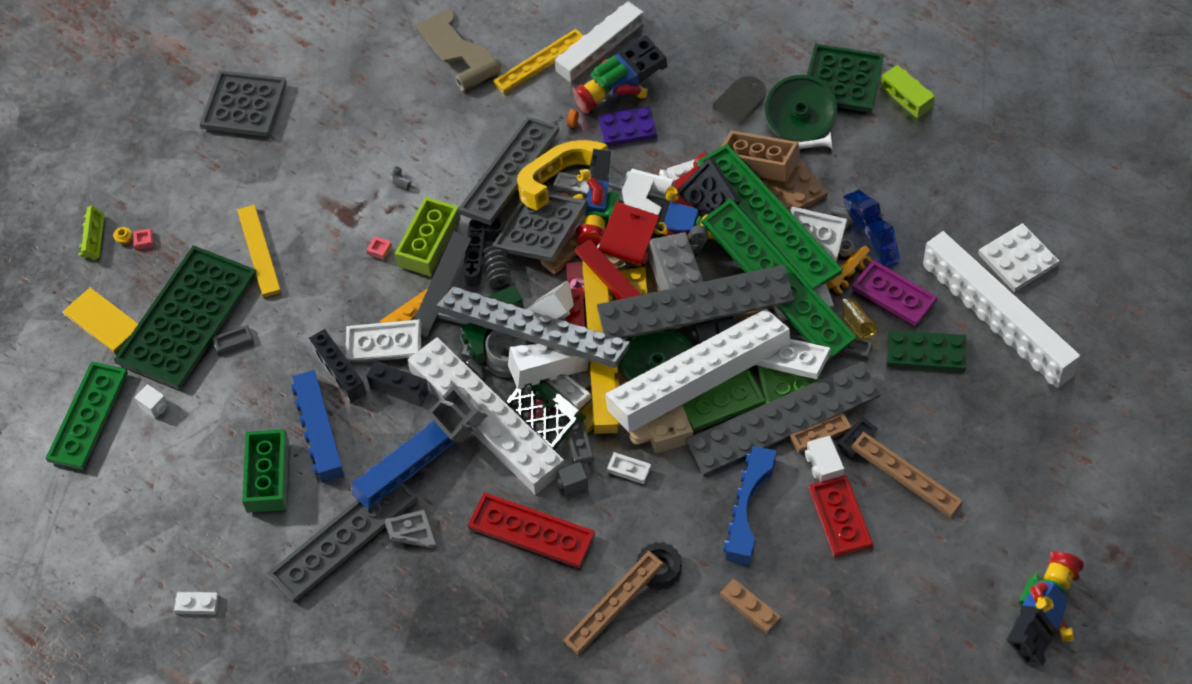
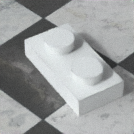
M615 452L607 467L608 473L641 484H645L651 470V464Z
M177 592L174 612L176 614L216 615L219 595L217 592Z

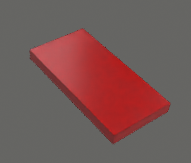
M847 475L809 485L808 489L834 558L873 548V541Z

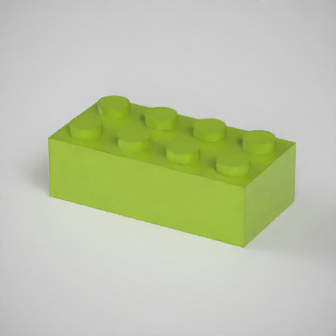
M424 197L394 253L397 266L432 276L453 232L461 220L458 214L459 206Z

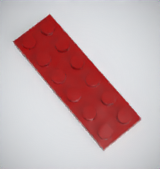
M486 492L483 493L467 525L468 529L579 569L595 536L594 530Z

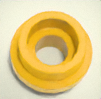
M127 227L118 228L113 234L114 240L122 245L129 243L132 237L131 230Z

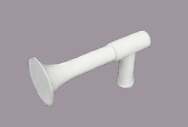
M831 133L823 139L798 142L799 150L826 146L833 151Z

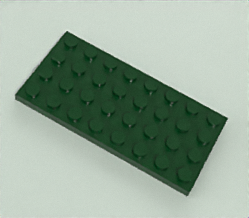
M193 245L113 359L115 364L180 390L213 341L212 338L217 335L255 278L256 269Z

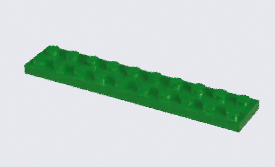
M728 144L697 160V165L700 167L708 158L715 159L742 201L738 207L804 278L812 290H816L842 274L843 269Z
M731 198L702 219L701 223L746 273L785 265L794 302L776 307L808 343L830 348L831 354L826 363L856 340V336L814 289L810 288L804 278Z

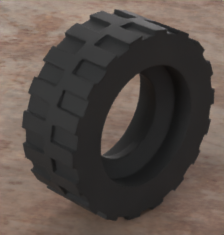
M654 542L653 544H648L645 548L643 547L637 556L638 560L636 563L648 550L656 557H663L669 562L668 571L664 574H656L647 583V586L657 590L673 586L679 580V576L682 573V561L678 550L665 542Z

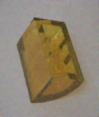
M846 298L842 300L843 316L861 340L878 333L877 325L856 299Z

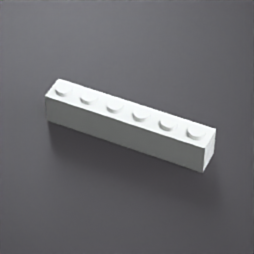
M629 1L620 6L617 11L607 16L602 23L596 25L592 31L584 35L577 43L571 45L567 51L555 59L556 72L569 82H572L644 23L643 11Z

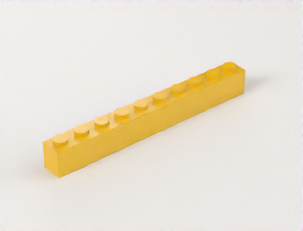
M582 260L587 329L603 333L597 304L612 301V294H608L609 288ZM589 360L594 434L618 433V426L621 424L608 412L605 396L606 393L619 387V380L615 379L614 373H618V367L616 365L615 368Z

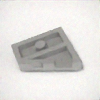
M424 510L385 519V525L391 541L428 548L435 547L436 544Z

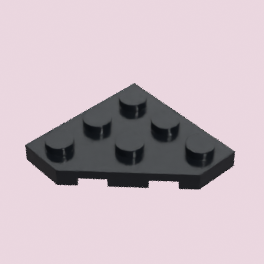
M708 158L677 190V196L679 195L699 210L714 211L730 198L737 206L742 202L714 158Z

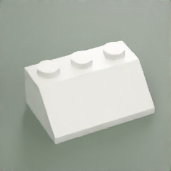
M565 281L524 309L548 315L555 319H564L570 314L569 310L574 306L570 283Z

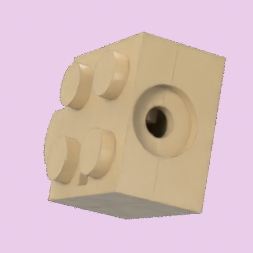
M683 405L630 432V440L635 445L651 441L655 454L687 445L686 439L693 437V430Z

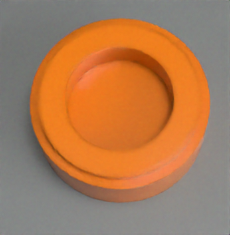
M570 110L567 118L568 127H576L579 119L578 110Z

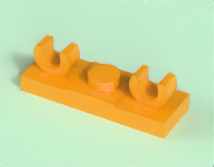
M866 245L857 249L841 266L843 269L841 275L826 283L828 290L833 288L836 294H841L843 291L840 289V285L843 288L849 286V283L842 279L845 276L850 277L856 271V266L860 270L865 269L866 266L863 264V260L867 264L872 262V259L866 255L870 251Z

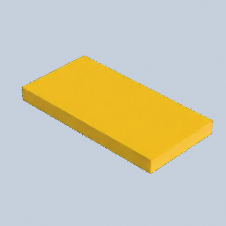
M91 287L62 311L67 318L114 354L123 347L138 325L137 322Z

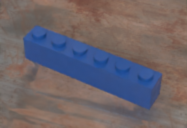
M315 370L292 376L294 384H291L293 395L298 396V400H295L298 411H302V416H299L302 427L307 429L306 432H303L306 443L311 444L308 452L311 460L315 459L316 463L312 465L315 476L319 475L321 482L344 476Z
M431 421L425 429L415 433L409 441L402 443L392 454L386 455L380 463L372 466L367 473L357 477L352 483V496L369 510L456 443V441L451 440L435 421Z

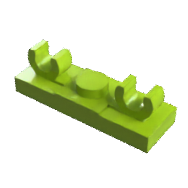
M92 205L87 207L86 214L83 217L85 218V222L82 224L84 226L83 240L79 246L81 252L78 255L83 259L90 257L93 260H97L100 255L105 214Z

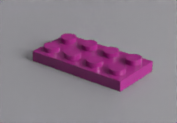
M875 260L869 264L852 285V290L915 327L937 301V296Z

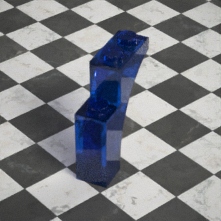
M861 190L844 195L846 209L850 211L852 217L861 225L869 237L880 264L886 266L900 260L894 228L883 220L879 202Z

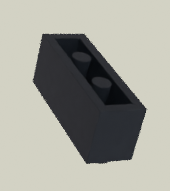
M378 361L373 363L366 375L370 388L420 407L429 393L427 379Z

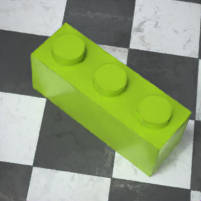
M896 65L882 75L880 87L915 117L919 118L933 108L935 98L933 93L922 86L918 80L910 76L905 69Z

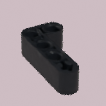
M496 218L491 225L471 219L469 222L467 237L471 238L465 251L463 266L465 283L469 287H476L482 281L483 251L486 248V242H495L503 230L504 223L500 218Z

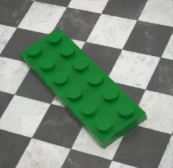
M91 361L45 458L47 462L84 470L128 374L127 369Z

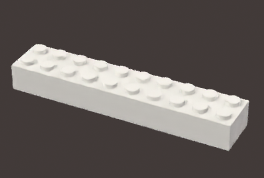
M942 231L926 243L923 261L925 269L932 272L940 283L945 284L953 295L958 296L967 308H971L980 320L985 321L990 326L993 332L998 333L1007 345L1012 346L1018 352L1021 358H1025L1034 370L1039 371L1045 377L1048 383L1053 384L1058 389L1074 377L1080 354L951 237Z
M764 309L606 393L607 410L630 433L760 363L761 359H767L778 353L780 349L789 347V328L771 312Z
M438 337L407 359L410 372L413 375L427 379L429 391L440 401L450 405L453 404L442 398L453 384L464 388L488 414L477 428H471L473 430L472 433L535 495L558 477V470L565 467L564 459Z

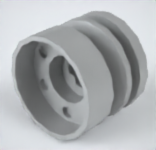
M493 330L486 340V363L492 374L503 378L512 377L508 367L510 347L526 345V340Z

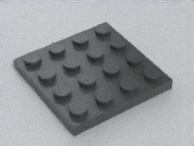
M219 70L199 124L200 128L269 137L287 84L286 78Z
M548 194L549 203L539 210H534L524 205L520 200L492 246L499 247L509 254L555 262L585 213L587 201Z

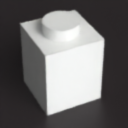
M148 384L134 397L138 407L155 419L168 406L165 396Z

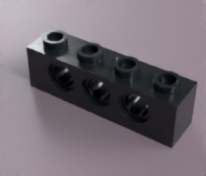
M325 329L308 338L312 351L350 403L367 394L363 380Z

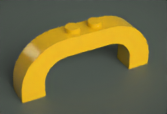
M578 140L566 142L550 149L519 172L517 183L520 200L527 207L539 210L549 203L547 186L542 185L543 182L568 166L575 164L590 166L593 148L608 151L607 145L596 141Z

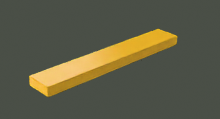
M574 29L493 80V84L505 95L554 64L555 59L567 51L571 45L577 43L583 35L577 29Z
M255 204L237 209L253 266L257 271L256 276L263 298L281 293Z

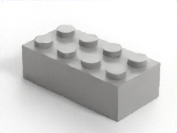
M685 232L651 239L647 247V252L649 253L648 260L660 291L703 282Z

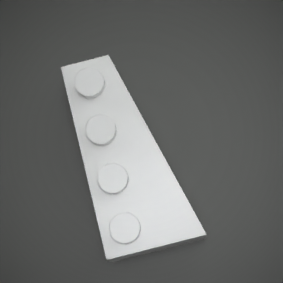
M541 344L513 346L509 350L508 367L517 389L524 388V385L529 383L532 385L539 384L540 380L557 379V376L561 374L568 376L588 370L589 360Z

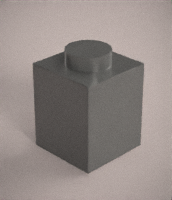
M580 462L558 470L559 478H556L559 489H563L566 495L588 488L587 476Z

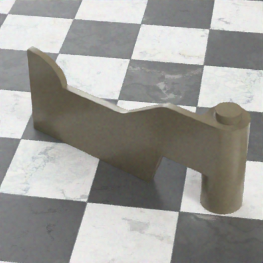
M451 8L416 24L415 28L444 63L463 59L470 68L455 75L459 88L465 91L499 74L502 67L499 60H495L484 46L464 41L451 27L454 15Z

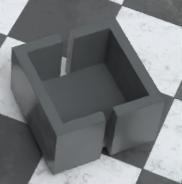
M453 384L442 396L444 400L453 404L450 405L439 400L427 413L451 440L462 444L473 432L471 428H477L488 414L464 388Z

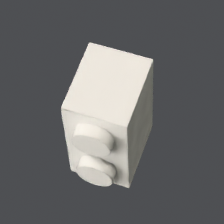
M830 436L807 442L805 457L813 466L812 473L815 479L818 478L819 482L844 475V467Z

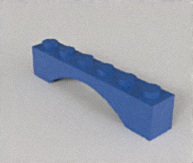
M753 446L751 453H747L745 464L748 467L747 470H743L741 481L744 482L743 487H739L737 492L739 503L738 505L734 504L732 516L735 518L734 522L729 523L728 534H730V538L725 540L723 552H726V560L746 565L751 564L755 548V537L747 521V508L756 490L772 477L776 462V450Z

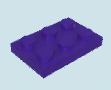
M650 106L598 115L603 142L607 147L657 138V130Z

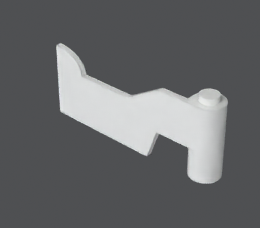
M631 169L626 174L625 184L622 189L624 204L659 215L661 207L647 199L649 192L666 196V190L669 186H675V180Z

